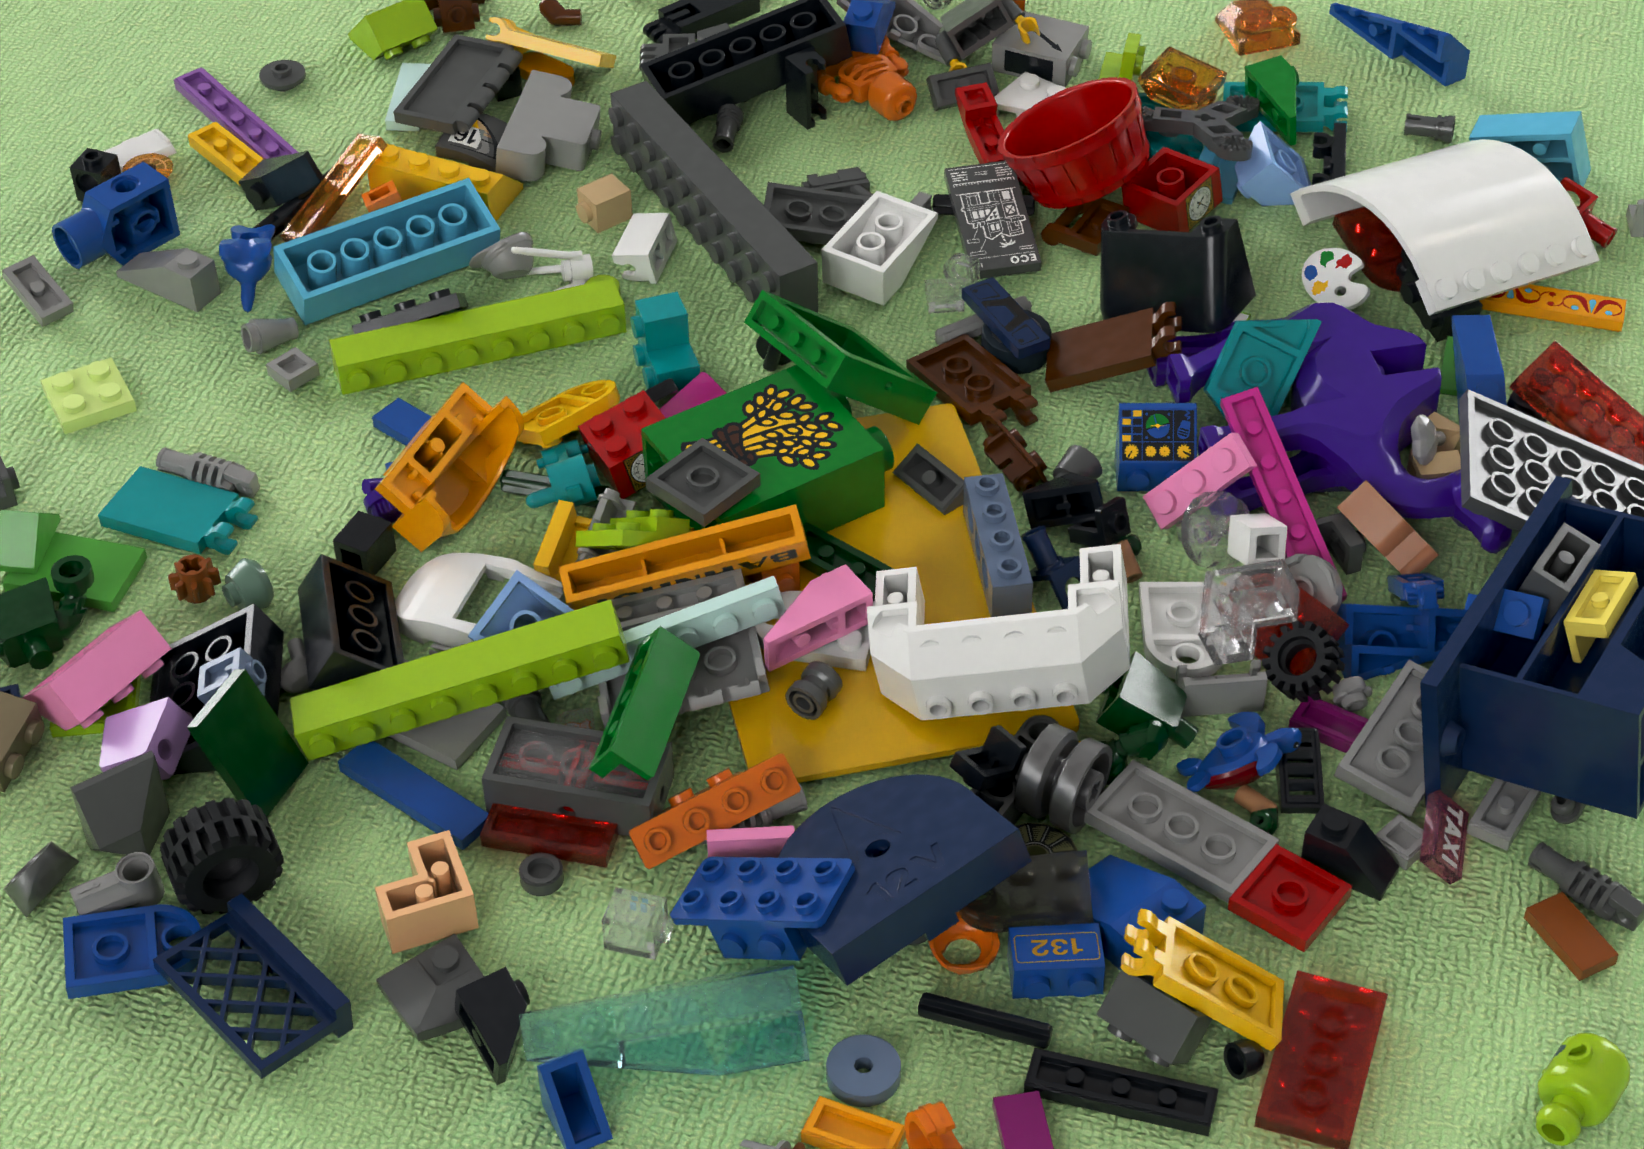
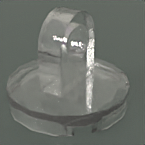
M1226 491L1204 492L1193 499L1184 512L1183 520L1175 524L1179 541L1182 542L1187 556L1196 565L1210 570L1229 569L1237 564L1239 561L1227 554L1230 515L1250 514L1247 505L1241 499Z

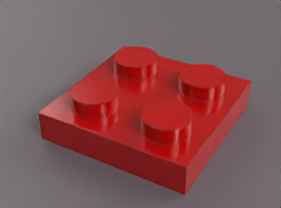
M1275 844L1229 898L1228 910L1298 950L1305 952L1350 898L1352 885Z

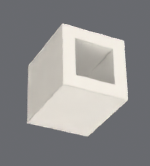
M1267 513L1230 515L1227 554L1247 567L1278 565L1285 559L1288 526Z

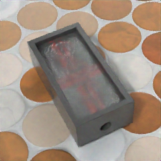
M507 716L482 776L486 812L629 836L630 829L662 813L674 779L672 742H667L655 776L650 780H645L622 764L602 778L589 770V767L604 731Z

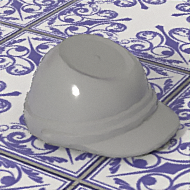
M519 232L501 239L474 255L470 259L469 266L471 268H483L498 279H514L526 276L533 267L534 256L513 254L511 248H533L532 237L527 232Z

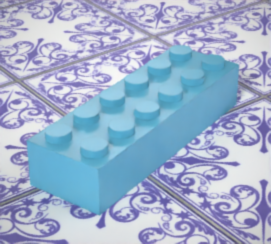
M466 178L273 246L274 273L303 324L308 325L469 266L470 259L474 255L500 241V227L471 180Z

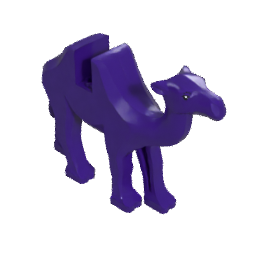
M1313 303L1292 312L1285 318L1271 319H1318L1322 321L1293 381L1291 412L1271 416L1285 451L1302 450L1299 454L1289 458L1304 495L1320 492H1353L1367 480L1403 518L1430 519L1451 517L1458 526L1472 532L1480 542V547L1488 553L1497 554L1509 546L1512 538V529L1482 515L1474 514L1462 507L1461 469L1443 477L1423 479L1409 474L1401 464L1399 453L1412 443L1411 425L1416 417L1420 414L1428 417L1434 411L1437 412L1442 382L1441 372L1438 367L1423 369L1427 345L1419 336L1411 332L1375 325L1353 311L1335 303ZM1236 321L1215 333L1177 336L1173 340H1168V342L1181 340L1182 353L1157 358L1156 366L1146 368L1153 385L1159 387L1168 384L1176 403H1191L1193 396L1206 385ZM1216 425L1201 427L1197 449L1198 455H1201L1225 436L1232 433L1230 427H1218ZM1250 476L1238 479L1207 501L1208 513L1219 536L1229 535L1230 515L1245 514L1256 508L1263 507Z

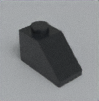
M304 151L264 159L238 182L245 192L247 200L257 211L278 207L322 184L325 179L310 153Z
M1323 803L1305 831L1301 858L1351 884L1353 890L1381 901L1397 875L1399 865L1364 820Z
M506 967L457 989L455 997V1012L496 1085L506 1081L525 1025L527 1005L530 1004L529 995L524 984L519 979L514 981Z

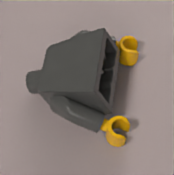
M965 0L941 16L940 19L943 27L940 28L936 36L935 44L946 66L950 67L949 71L967 68L965 63L960 62L961 59L966 58L1016 24L1018 25L1021 40L1027 44L1031 43L1027 32L1034 31L1040 36V31L1036 19L1025 17V13L1013 0Z

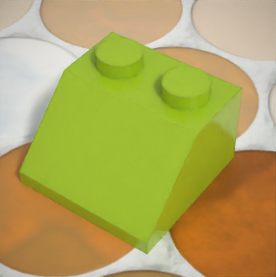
M403 0L364 16L348 33V36L371 59L376 60L384 56L387 61L403 53L402 49L412 45L414 49L428 44L431 42L430 36L438 30V27L424 0Z

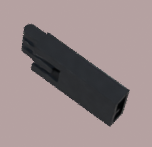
M679 0L658 9L659 19L646 24L643 28V33L655 43H663V34L695 33V39H697V31L724 23L730 25L760 12V0Z

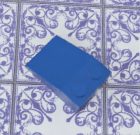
M1108 855L1045 899V905L1067 924L1099 923L1104 957L1119 970H1121V958L1124 953L1130 954L1134 958H1142L1133 952L1134 946L1127 943L1124 939L1127 924H1131L1137 929H1146L1137 924L1138 911L1141 908L1152 911L1163 922L1170 916L1203 935L1206 913L1205 904L1175 879L1112 855Z

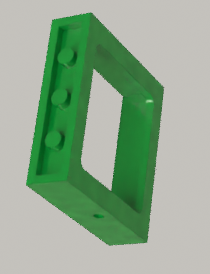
M762 290L744 321L745 324L826 389L915 424H920L938 393L855 328Z

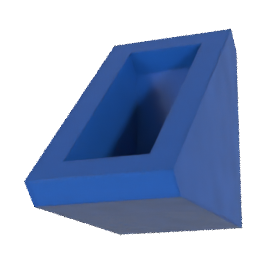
M578 1049L537 1066L542 1105L564 1149H589L613 1139L583 1049Z

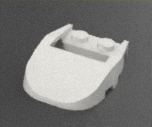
M478 553L444 554L420 567L409 578L397 596L395 606L399 631L407 638L422 644L433 641L454 648L461 644L474 642L468 638V635L476 624L456 618L484 573L487 574L489 579L503 582L505 578L510 580L516 570H518L565 603L562 582L511 558Z

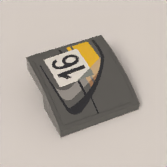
M482 113L468 132L458 131L455 135L443 133L435 145L436 156L469 162V166L495 172L497 146L508 123Z

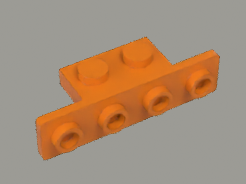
M777 754L744 772L732 774L730 769L727 768L706 779L709 787L695 794L691 788H688L668 798L670 807L662 810V813L629 830V836L644 866L647 869H651L706 841V830L729 829L799 793L801 790L800 785L785 755Z

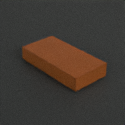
M1563 892L1526 908L1524 919L1579 981L1616 964L1619 954Z

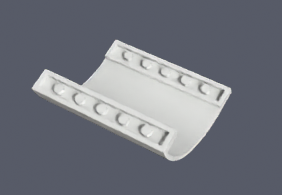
M1480 139L1467 141L1303 187L1290 194L1303 226L1365 208L1372 211L1394 234L1409 257L1419 278L1415 283L1429 316L1587 267L1600 261L1579 210L1559 180L1548 168L1524 150L1497 140Z

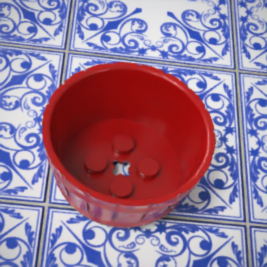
M1108 77L1087 81L1045 98L1020 114L1006 127L998 140V151L1003 156L1006 164L1014 170L1027 187L1035 201L1043 207L1052 209L1069 208L1089 203L1117 190L1142 170L1149 158L1150 144L1146 137L1141 111L1142 102L1137 86L1133 81L1121 77Z

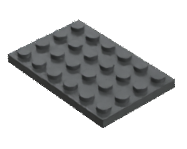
M1469 389L1460 397L1461 503L1463 508L1468 509L1474 514L1482 515L1501 523L1509 529L1520 532L1555 477L1560 476L1572 479V496L1584 504L1644 517L1643 465Z

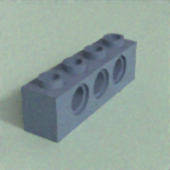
M1003 473L964 477L963 513L990 617L1032 613L1033 581Z

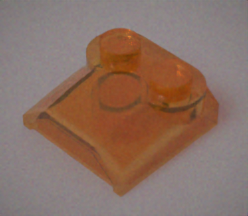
M1268 0L1233 1L1215 17L1216 23L1239 56L1300 44L1301 34L1296 28L1297 15L1289 8L1276 6Z
M1169 46L1139 76L1138 82L1149 99L1168 108L1194 110L1200 106L1215 102L1218 90L1225 83L1227 72Z

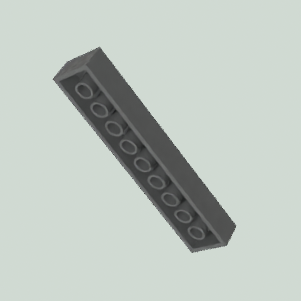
M647 81L610 93L611 108H609L608 113L613 124L614 135L611 136V145L614 152L625 159L630 170L633 173L636 172L643 179L646 188L652 190L659 197L663 207L669 208L676 216L678 223L682 227L685 226L692 234L695 242L706 249L715 264H719L725 270L729 280L732 283H736L743 290L746 299L749 302L755 303L760 292L764 290L818 313L817 261Z

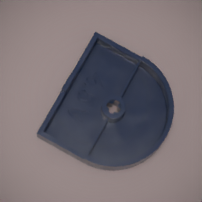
M919 774L878 780L855 788L835 798L813 813L795 830L778 858H849L852 860L855 871L826 923L816 929L798 928L806 946L847 986L923 934L928 941H931L959 922L956 912L1032 862L1019 829L981 798L954 780L941 776Z

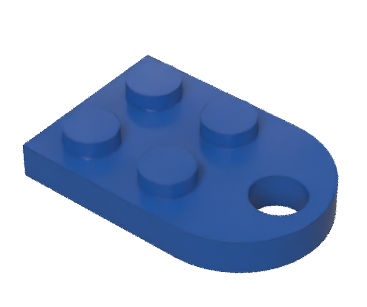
M166 904L64 917L65 981L68 999L169 984L154 968L153 959L172 948L173 946L169 945V943L173 939L178 937L188 938L201 930L199 922L187 910ZM183 958L172 965V967L177 972H192L198 965L199 959Z

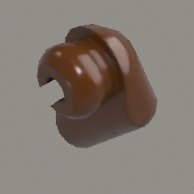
M541 0L539 3L540 13L550 24L555 26L582 25L581 9H565L557 0Z

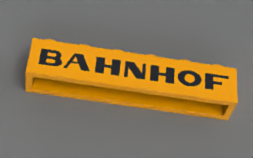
M795 504L558 566L566 604L573 610H577L606 600H613L741 568L744 577L809 560L811 556L803 524Z

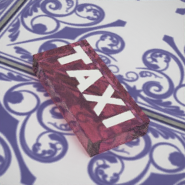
M1437 790L1429 794L1427 798L1420 862L1444 881L1452 884L1462 879L1469 813L1441 790Z

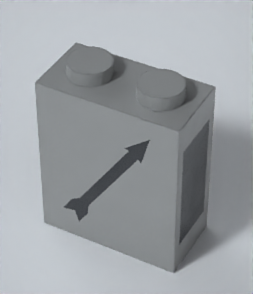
M1023 11L1025 17L1036 19L1040 36L1034 31H1029L1027 33L1031 43H1024L1021 40L1017 24L997 36L992 43L993 71L1019 77L1026 71L1054 84L1066 87L1072 76L1076 77L1078 75L1083 59L1087 60L1090 56L1092 41L1088 40L1089 26Z

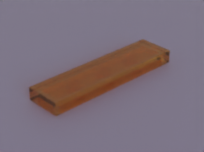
M358 134L287 225L280 237L285 242L324 229L388 146L381 137Z

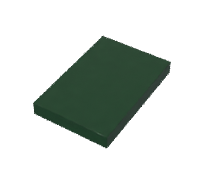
M234 669L187 726V729L237 801L244 799L250 801L251 805L257 804L262 808L266 816L270 814L309 764L246 669Z

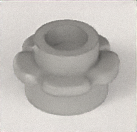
M1348 677L1332 687L1334 705L1356 712L1367 706V697L1372 695L1373 690L1370 686H1366L1362 677Z

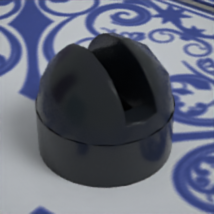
M1241 1039L1228 1043L1225 1046L1224 1061L1229 1073L1234 1078L1241 1080L1255 1075L1262 1069L1265 1062V1054L1262 1047L1255 1041Z

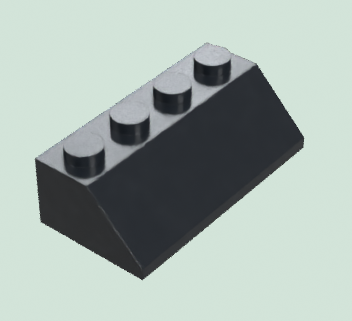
M321 554L298 588L309 688L318 690L404 663L392 582Z

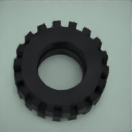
M224 798L221 802L212 800L205 802V805L197 808L195 806L187 811L188 814L186 816L178 817L173 822L174 828L167 829L163 836L165 841L160 846L161 858L178 901L182 905H186L187 909L193 912L201 910L202 914L210 915L217 911L220 914L228 913L227 902L241 893L250 902L253 900L257 901L264 896L263 892L273 888L276 884L275 879L280 877L283 871L281 865L284 863V858L267 816L263 813L262 808L257 804L251 805L248 800L241 799L235 802L234 798Z

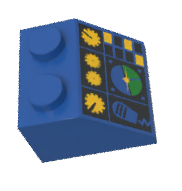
M1119 403L1114 459L1117 491H1151L1197 457V403Z

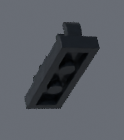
M1334 122L1333 136L1323 132L1314 133L1312 157L1323 159L1322 173L1313 174L1312 185L1345 176L1346 123Z

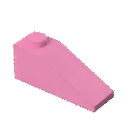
M846 564L811 580L763 638L765 668L769 672L868 625L867 607L873 606V593Z

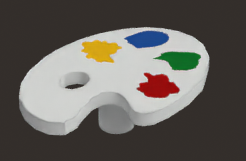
M1324 248L1314 252L1305 261L1302 268V282L1306 292L1317 303H1335L1351 310L1362 305L1370 295L1369 287L1351 281L1352 275L1362 270L1365 266L1364 262L1354 253L1342 248ZM1339 291L1341 294H1344V295L1338 296V295H1337V292Z

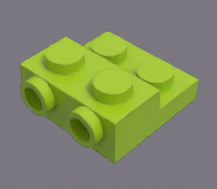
M650 509V512L626 510V517L610 518V524L593 523L592 530L576 531L575 547L619 551L691 532L690 519L674 518L673 510Z

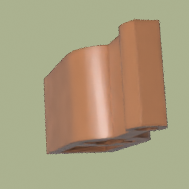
M1367 480L1337 506L1340 512L1401 574L1420 573L1438 556L1437 552Z

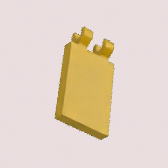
M490 17L489 22L499 25L500 33L497 36L486 34L485 38L488 41L507 43L596 67L614 68L616 55L521 32L511 19Z
M1141 908L1138 911L1137 924L1146 929H1137L1133 925L1127 924L1124 939L1127 943L1134 946L1133 952L1142 958H1134L1130 954L1124 953L1121 958L1120 968L1131 976H1153L1154 987L1247 1039L1255 1041L1265 1049L1272 1051L1282 1040L1284 980L1170 916L1163 922L1150 910Z

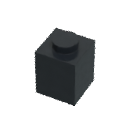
M358 511L333 539L336 560L376 575L397 551L392 522Z

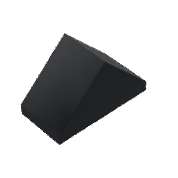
M1071 472L1025 490L1022 493L1031 529L1038 526L1048 528L1096 521L1095 509L1104 504L1098 480Z

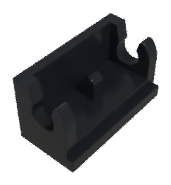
M813 46L785 57L786 110L790 116L807 130L815 127V120L811 114H818L820 118L827 119L826 109L818 103V66L820 69L825 70L826 61L816 52V48Z

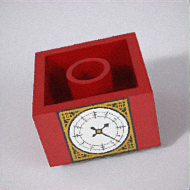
M1167 147L1159 150L1146 162L1145 166L1136 176L1121 186L1124 206L1130 208L1129 213L1136 216L1137 222L1159 231L1189 232L1223 201L1219 167Z
M644 390L578 426L583 441L587 444L591 459L613 489L620 493L619 497L621 499H625L646 487L641 429L666 419Z

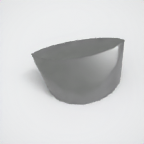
M51 841L9 881L3 890L20 911L28 917L44 897L79 861Z

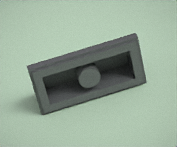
M918 443L892 472L944 515L963 505L964 480Z

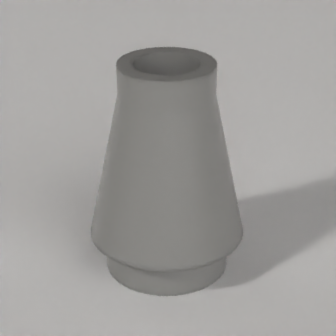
M293 317L286 319H250L247 324L241 326L242 341L249 353L256 352L257 354H262L289 340L297 339L299 335L298 326Z

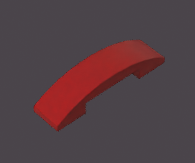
M984 82L955 88V96L961 119L979 163L1005 161L997 148L998 140L1004 129L997 116L998 104L988 83Z

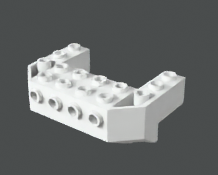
M1121 544L1079 548L1080 583L1068 585V609L924 624L925 599L917 567L876 571L875 606L867 607L870 655L881 694L921 721L1089 704L1130 669L1127 577Z

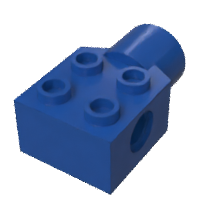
M143 161L86 191L81 211L54 224L52 227L55 244L64 259L72 267L80 269L108 254L124 266L139 253L150 252L179 236L180 230L169 179Z

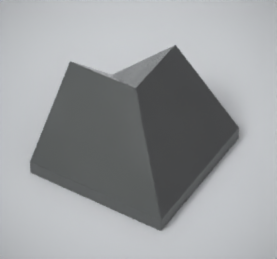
M152 751L70 787L86 842L91 850L122 855L134 852L151 854L170 814L157 761Z

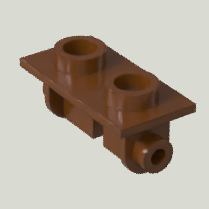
M998 420L996 423L1001 432L984 440V453L1000 470L1004 468L1002 470L1003 474L1017 491L1024 492L1033 488L1039 480L1042 483L1048 482L1043 473L1048 468L1035 450L1028 453L1024 449L1028 445L1015 428L1008 431Z

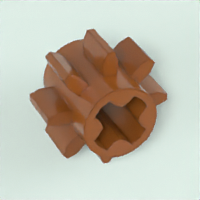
M192 554L184 556L174 563L176 573L169 574L168 579L171 590L176 591L179 601L185 599L189 603L197 604L205 602L215 595L213 585L220 584L221 579L218 568L212 565L211 558L205 559L200 555Z

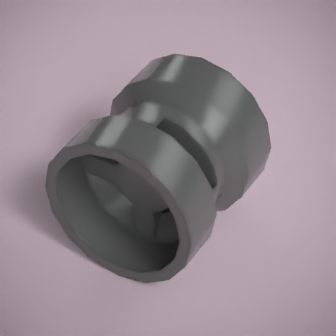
M819 661L811 662L802 672L801 680L794 681L787 690L786 701L790 708L799 716L810 720L817 719L826 709L827 701L833 700L842 689V680L839 674L828 664Z

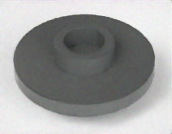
M293 60L271 62L265 65L259 73L261 84L266 88L277 91L291 90L301 84L306 77L304 66Z

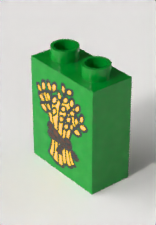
M797 365L641 429L645 483L649 475L701 438H704L760 473L761 485L705 527L654 495L666 510L674 511V518L690 519L689 525L691 528H694V531L796 504L803 525L808 522L828 532L885 507V472L894 466V455L887 437L876 426L865 429L852 415L851 406L846 396L826 389Z

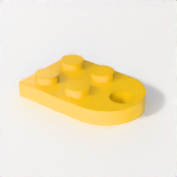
M597 380L575 386L521 414L524 420V430L517 441L523 444L540 445L542 448L558 445L563 441L562 436L571 431H579V425L619 403L621 397L615 382L611 380Z

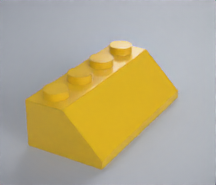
M382 143L366 161L370 190L393 180L403 201L469 178L495 221L500 218L523 190V183L503 174Z

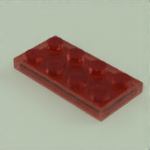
M1554 341L1510 385V388L1556 428L1644 466V416L1558 342Z
M1297 970L1282 1023V1040L1275 1047L1254 1127L1335 1149H1349L1388 994Z

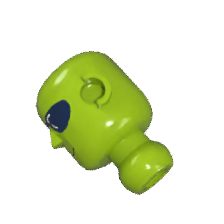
M1578 1033L1567 1037L1558 1048L1547 1068L1542 1070V1076L1538 1081V1095L1544 1106L1536 1114V1128L1545 1140L1559 1146L1571 1144L1579 1137L1581 1126L1592 1127L1599 1125L1612 1113L1630 1081V1064L1625 1054L1616 1044L1596 1034Z

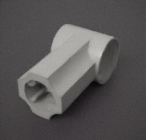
M144 852L127 854L120 859L114 871L69 889L79 915L121 910L128 906L136 908L157 905L165 893L164 885L154 860Z

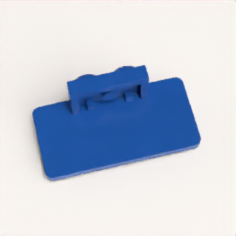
M708 857L698 867L671 911L670 917L676 925L708 926L724 958L800 961L807 946L798 928L816 929L826 923L851 879L855 866L849 858Z

